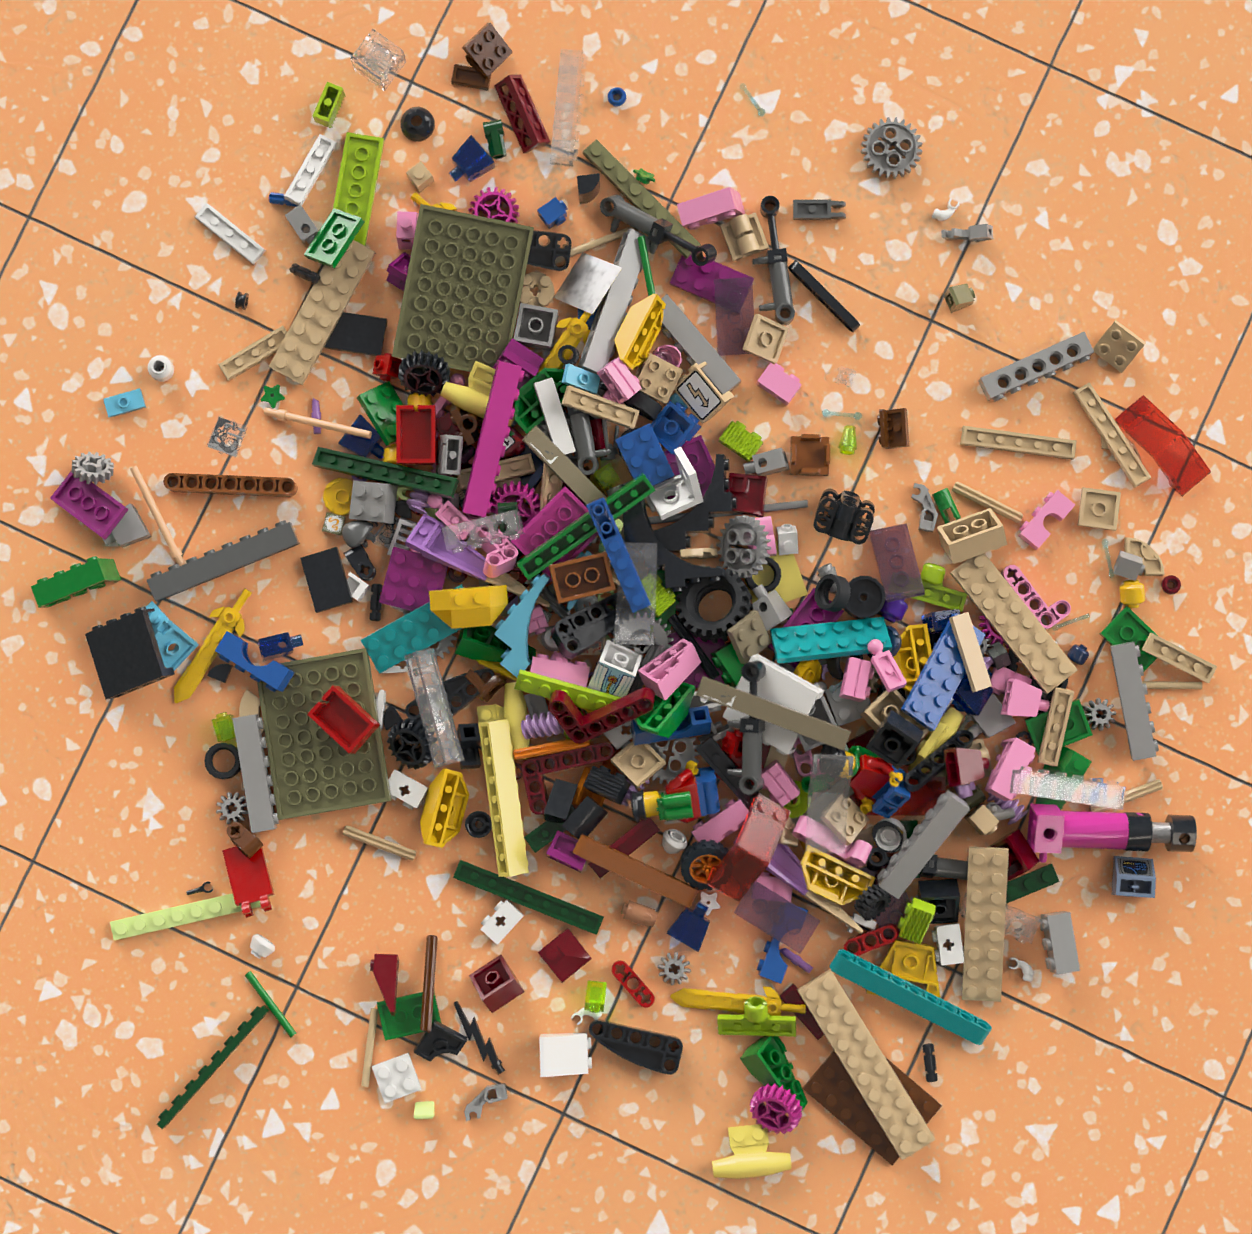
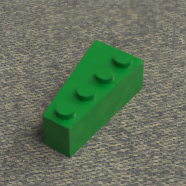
M94 556L87 559L85 564L81 565V563L70 566V570L66 572L62 570L54 573L52 578L48 579V577L37 580V584L31 586L38 608H48L70 600V595L76 597L86 594L88 588L93 590L105 587V582L121 581L114 559Z
M730 641L712 652L711 655L713 657V664L722 672L721 677L725 684L736 688L742 677L741 670L744 664L740 663Z

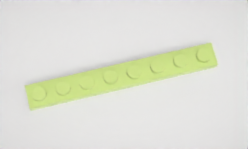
M232 893L110 921L113 940H119L240 912L242 908L241 905H235ZM260 901L251 903L252 909L261 907Z

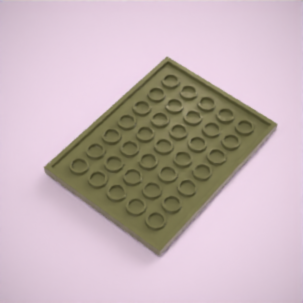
M420 204L392 357L403 359L406 358L407 354L412 355L414 350L417 353H420L421 350L427 353L430 350L433 355L437 353L438 358L443 357L444 362H448V368L471 372L475 361L493 368L505 347L513 338L534 227Z
M366 648L281 663L295 672L283 692L276 690V692L271 691L265 687L267 683L262 680L260 683L257 682L278 820L392 801L380 726L355 754H349L307 715L318 701L329 702L323 701L321 698L332 685L343 689L379 723L369 655Z

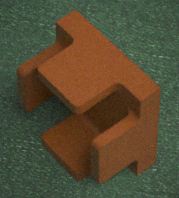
M820 434L791 436L790 475L828 476L830 464L829 437H821Z

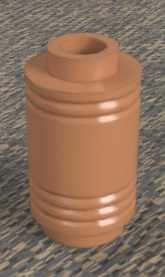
M630 900L628 904L624 903L621 914L624 915L623 919L647 926L648 928L649 926H654L658 916V912L655 909Z

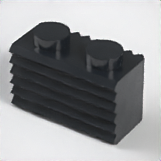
M602 765L600 768L593 766L583 787L621 805L631 785L626 781L627 777L620 773L613 775L610 773V769Z

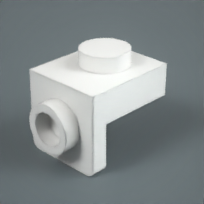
M783 524L781 527H777L779 555L798 554L796 526Z
M853 913V916H850L858 924L873 930L876 927L877 922L873 919L866 921L857 913ZM845 924L848 927L847 931L852 933L853 929Z

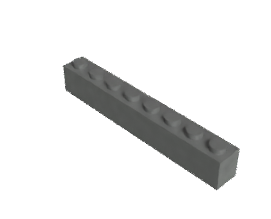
M286 520L278 522L273 529L268 530L267 527L257 531L258 535L244 536L236 544L229 542L222 545V549L215 552L212 549L203 553L204 557L199 559L192 557L186 560L187 564L182 566L175 564L168 567L169 571L165 573L158 571L151 574V578L147 579V583L154 600L159 602L299 545L300 543L292 523H286Z

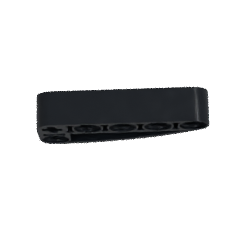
M534 230L527 264L552 270H565L570 262L572 244L570 237L563 233ZM546 235L548 237L546 245L539 244L540 236ZM562 237H564V240L567 241V243L563 244V246L560 247V245L557 244V242L560 241ZM562 256L565 262L562 266L558 267L555 264V260L557 257Z
M623 590L563 618L555 624L551 630V636L563 657L571 659L580 655L600 642L617 627L631 609L629 603L623 599V596H625ZM607 604H611L614 610H610ZM590 612H595L598 618L592 617ZM574 620L580 621L582 626L576 625ZM567 645H572L575 651L569 650Z
M490 669L474 671L477 672L481 679L484 673H490L492 677L495 676L494 672ZM467 673L448 679L418 696L406 706L405 713L411 720L416 718L417 722L426 721L428 723L430 721L429 727L431 729L429 731L434 733L475 700L480 693L478 690L474 695L467 693V687L472 684L465 678ZM454 697L462 699V704L459 707L452 705ZM411 707H419L420 712L417 716H411ZM439 709L446 710L447 715L444 719H438L437 711Z
M601 1019L593 1020L589 1026V1032L593 1038L613 1053L634 1064L669 1075L674 1074L679 1068L683 1044L679 1037ZM595 1024H601L604 1030L602 1033L596 1034L593 1032L592 1027ZM614 1028H620L623 1034L619 1038H614L611 1031ZM632 1033H640L642 1036L641 1040L633 1042L630 1039ZM651 1037H659L660 1044L658 1046H651L649 1043ZM673 1041H677L679 1048L671 1050V1047L668 1045L669 1043L672 1044ZM667 1060L675 1062V1067L672 1070L664 1067V1063Z

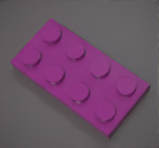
M681 255L670 285L739 314L754 278L715 261L704 266H698L692 261L691 256L686 259Z
M70 472L50 499L106 540L129 509L93 482L87 484L86 480L80 482V477L75 478L74 473Z
M813 588L783 627L836 622L844 611L831 612L819 608L815 601V588ZM771 641V643L767 647L774 652L773 644ZM801 661L788 662V664L795 669Z

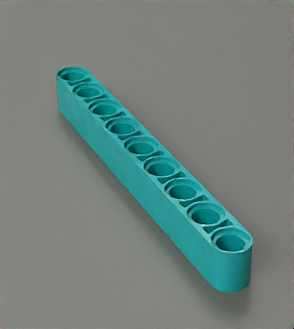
M839 949L829 965L830 969L841 977L976 1045H982L992 1030L990 1024L983 1019L844 949Z

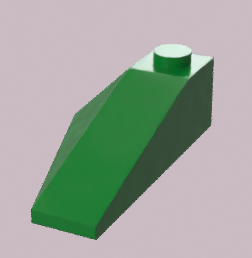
M492 626L467 627L460 630L455 654L472 660L502 662L501 656L507 649H512L494 635L497 629ZM528 645L529 659L532 661L533 656L536 657V649Z
M1065 746L1062 747L1057 767L1044 764L1035 804L1057 805L1061 810L1092 761Z
M763 1036L747 1048L740 1058L750 1074L762 1085L766 1086L769 1084L772 1087V1085L776 1084L779 1088L783 1085V1089H790L791 1094H796L795 1099L800 1100V1106H802L803 1111L808 1101L800 1082L795 1080L792 1072L794 1067L792 1062H788L785 1052H787L785 1045L778 1036Z

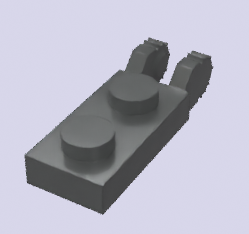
M793 200V220L845 219V213H831V207L843 208L846 207V202Z

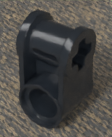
M362 545L351 548L344 553L348 562L362 580L371 581L375 578L376 570ZM364 568L368 569V575L364 574Z

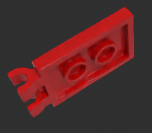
M237 846L222 850L235 905H241L243 915L246 918L254 916L251 903L260 901L261 908L265 912L272 910L269 896L274 895L263 848L261 847L250 859Z

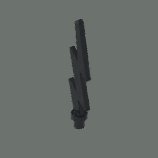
M455 1001L454 1006L469 1041L473 1035L483 1062L488 1054L492 1069L495 1068L497 1073L501 1074L505 1069L501 1065L502 1061L497 1057L491 1038H488L485 1045L475 1016L470 1025L459 1002Z

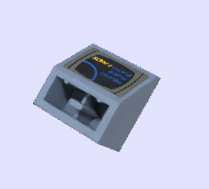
M1114 856L1111 895L1155 898L1156 876L1153 859Z

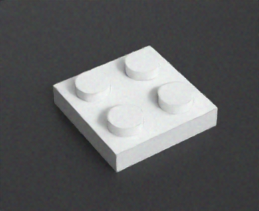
M409 1052L372 1066L384 1103L422 1090Z

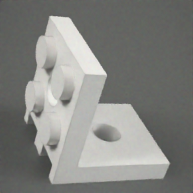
M681 447L674 450L680 475L653 486L655 491L648 495L661 520L704 502L696 472ZM670 495L675 496L673 499H666Z

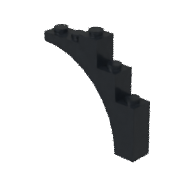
M716 454L715 470L711 483L703 497L704 502L697 504L692 511L677 522L654 530L659 540L670 552L680 553L682 549L691 548L692 541L688 533H711V528H714V517H711V514H734V509H737V497H734L732 492H726L730 488L729 478H726V471L730 469V462L724 454ZM642 545V549H640L642 553H644V545Z
M645 499L623 513L625 545L631 546V549H642V545H644L645 566L651 568V571H660L664 567L666 588L671 589V592H683V588H688V580H690V583H701V579H709V582L721 581L722 577H726L725 569L707 568L693 565L670 552L659 540L651 526L646 511Z

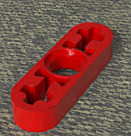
M618 960L614 962L611 970L616 979L640 1006L644 1008L652 1006L655 1001L652 991L625 961ZM617 964L625 966L624 971L626 974L629 971L632 973L624 982L621 980V978H624L623 974L615 972ZM629 979H637L639 986L636 989H630L627 985ZM643 986L645 989L642 992L645 995H651L649 998L650 1003H642V996L640 994L635 996L634 993L638 992Z

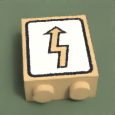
M706 362L692 365L688 369L690 373L681 376L678 380V385L674 389L702 424L716 415L734 397L730 391L722 395L702 372V369L707 365Z

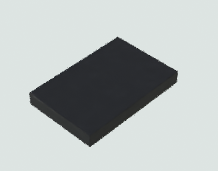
M343 312L325 345V349L382 356L387 319Z
M338 547L300 558L316 613L353 602Z

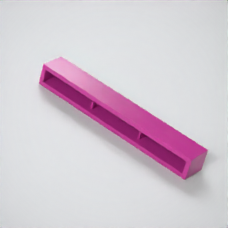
M497 361L462 506V512L481 517H486V513L490 514L492 502L489 501L491 494H495L497 486L494 480L495 476L500 474L501 465H499L500 457H504L506 449L503 443L504 439L509 437V419L512 420L514 417L515 409L512 406L513 402L518 400L520 390L517 389L518 382H522L524 371L521 370L522 366Z

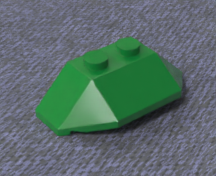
M543 368L535 377L519 389L518 400L515 401L514 420L526 434L544 420L534 383L553 378L560 403L562 404L568 386L562 383L564 369Z
M682 682L666 701L655 695L653 709L634 719L640 730L669 738L688 715L695 686Z

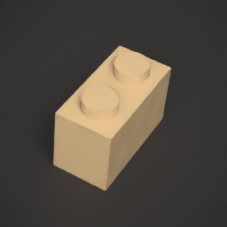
M984 804L976 806L964 817L980 835H991L998 828L997 824L1000 822Z

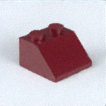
M1020 829L1007 834L988 846L990 848H1008L1007 881L1029 871L1040 862Z
M502 954L469 975L481 1000L491 1013L524 993L520 982Z

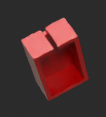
M396 405L397 465H437L435 405H418V411H415L414 405Z
M332 685L321 698L323 701L329 702L318 701L307 714L349 754H355L380 726L343 689Z

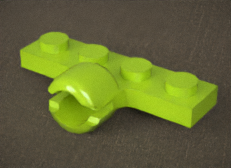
M925 563L923 565L921 576L918 579L893 573L888 592L959 612L963 611L967 598L965 592L943 586L946 570L944 567L933 563Z
M758 996L750 997L745 1001L744 1014H718L717 1018L718 1035L796 1037L797 1033L796 1016L769 1015L767 1002Z

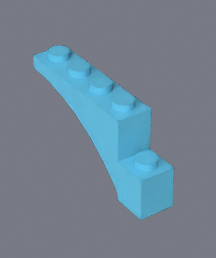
M546 573L542 576L538 574L531 582L534 585L531 590L528 591L526 589L519 597L522 601L517 606L513 604L508 610V618L505 621L501 619L495 626L497 631L494 635L512 649H507L501 656L503 661L500 664L515 677H518L520 669L525 670L532 662L529 659L528 653L529 624L536 601L542 589L551 578Z

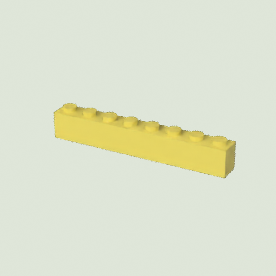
M508 719L481 722L478 725L499 877H511L529 873L523 821L520 812L521 804L518 797V783L516 782L515 774L516 766L513 760V745L510 737V725Z

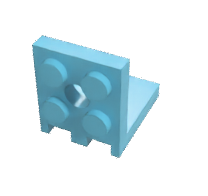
M151 601L145 607L146 609H155L154 612L148 615L164 666L166 668L173 667L175 671L199 644L174 624ZM175 643V648L169 651L168 647Z

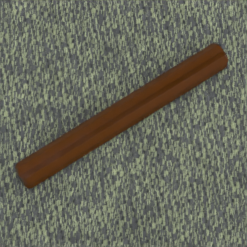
M428 935L426 940L420 1030L423 1032H430L432 1027L438 941L435 935Z

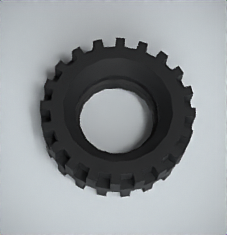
M728 568L725 570L726 577H722L721 581L709 582V579H701V583H690V580H688V588H683V592L676 596V599L679 601V604L676 605L679 619L695 638L699 637L704 642L711 640L713 643H718V639H723L724 642L728 641L727 636L729 635L727 631L749 613V610H753L752 603L750 602L752 596L741 578ZM715 590L727 592L732 599V607L729 613L718 621L710 622L704 620L699 613L701 600L708 593Z

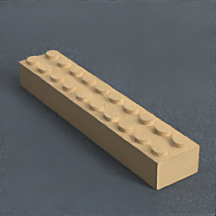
M832 970L825 971L798 988V993L902 1161L935 1141V1137Z

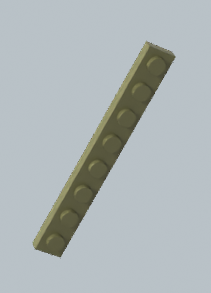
M597 139L583 150V155L633 206L657 219L663 218L673 224L671 233L695 246H701ZM669 241L686 259L692 255V252Z

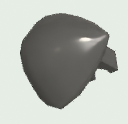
M362 520L346 523L342 528V536L345 543L351 548L359 547L361 544L366 548L368 547V542L365 539L371 540L373 543L376 542V537L370 532L372 523Z

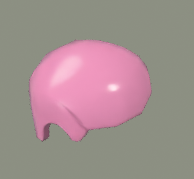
M662 345L653 351V355L678 368L680 367L682 357L681 352L676 347Z

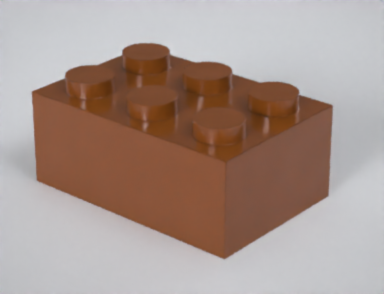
M606 552L549 565L558 604L616 590Z

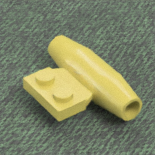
M475 361L468 377L469 387L446 382L440 396L460 409L484 419L496 369ZM514 417L512 420L509 419L508 426L511 427Z
M516 682L505 683L504 707L497 704L477 707L478 723L508 719L513 750L529 747L530 739H525L521 730L522 720L525 721L526 715H528L527 704L523 691L514 689Z
M951 707L942 716L935 731H929L917 748L916 760L909 765L907 771L910 772L955 735L964 715ZM928 768L921 769L924 774L929 770Z
M761 1124L728 1127L730 1148L734 1155L712 1161L713 1176L717 1178L741 1179L769 1176L792 1169L790 1153L766 1152L769 1144L767 1128L762 1129Z

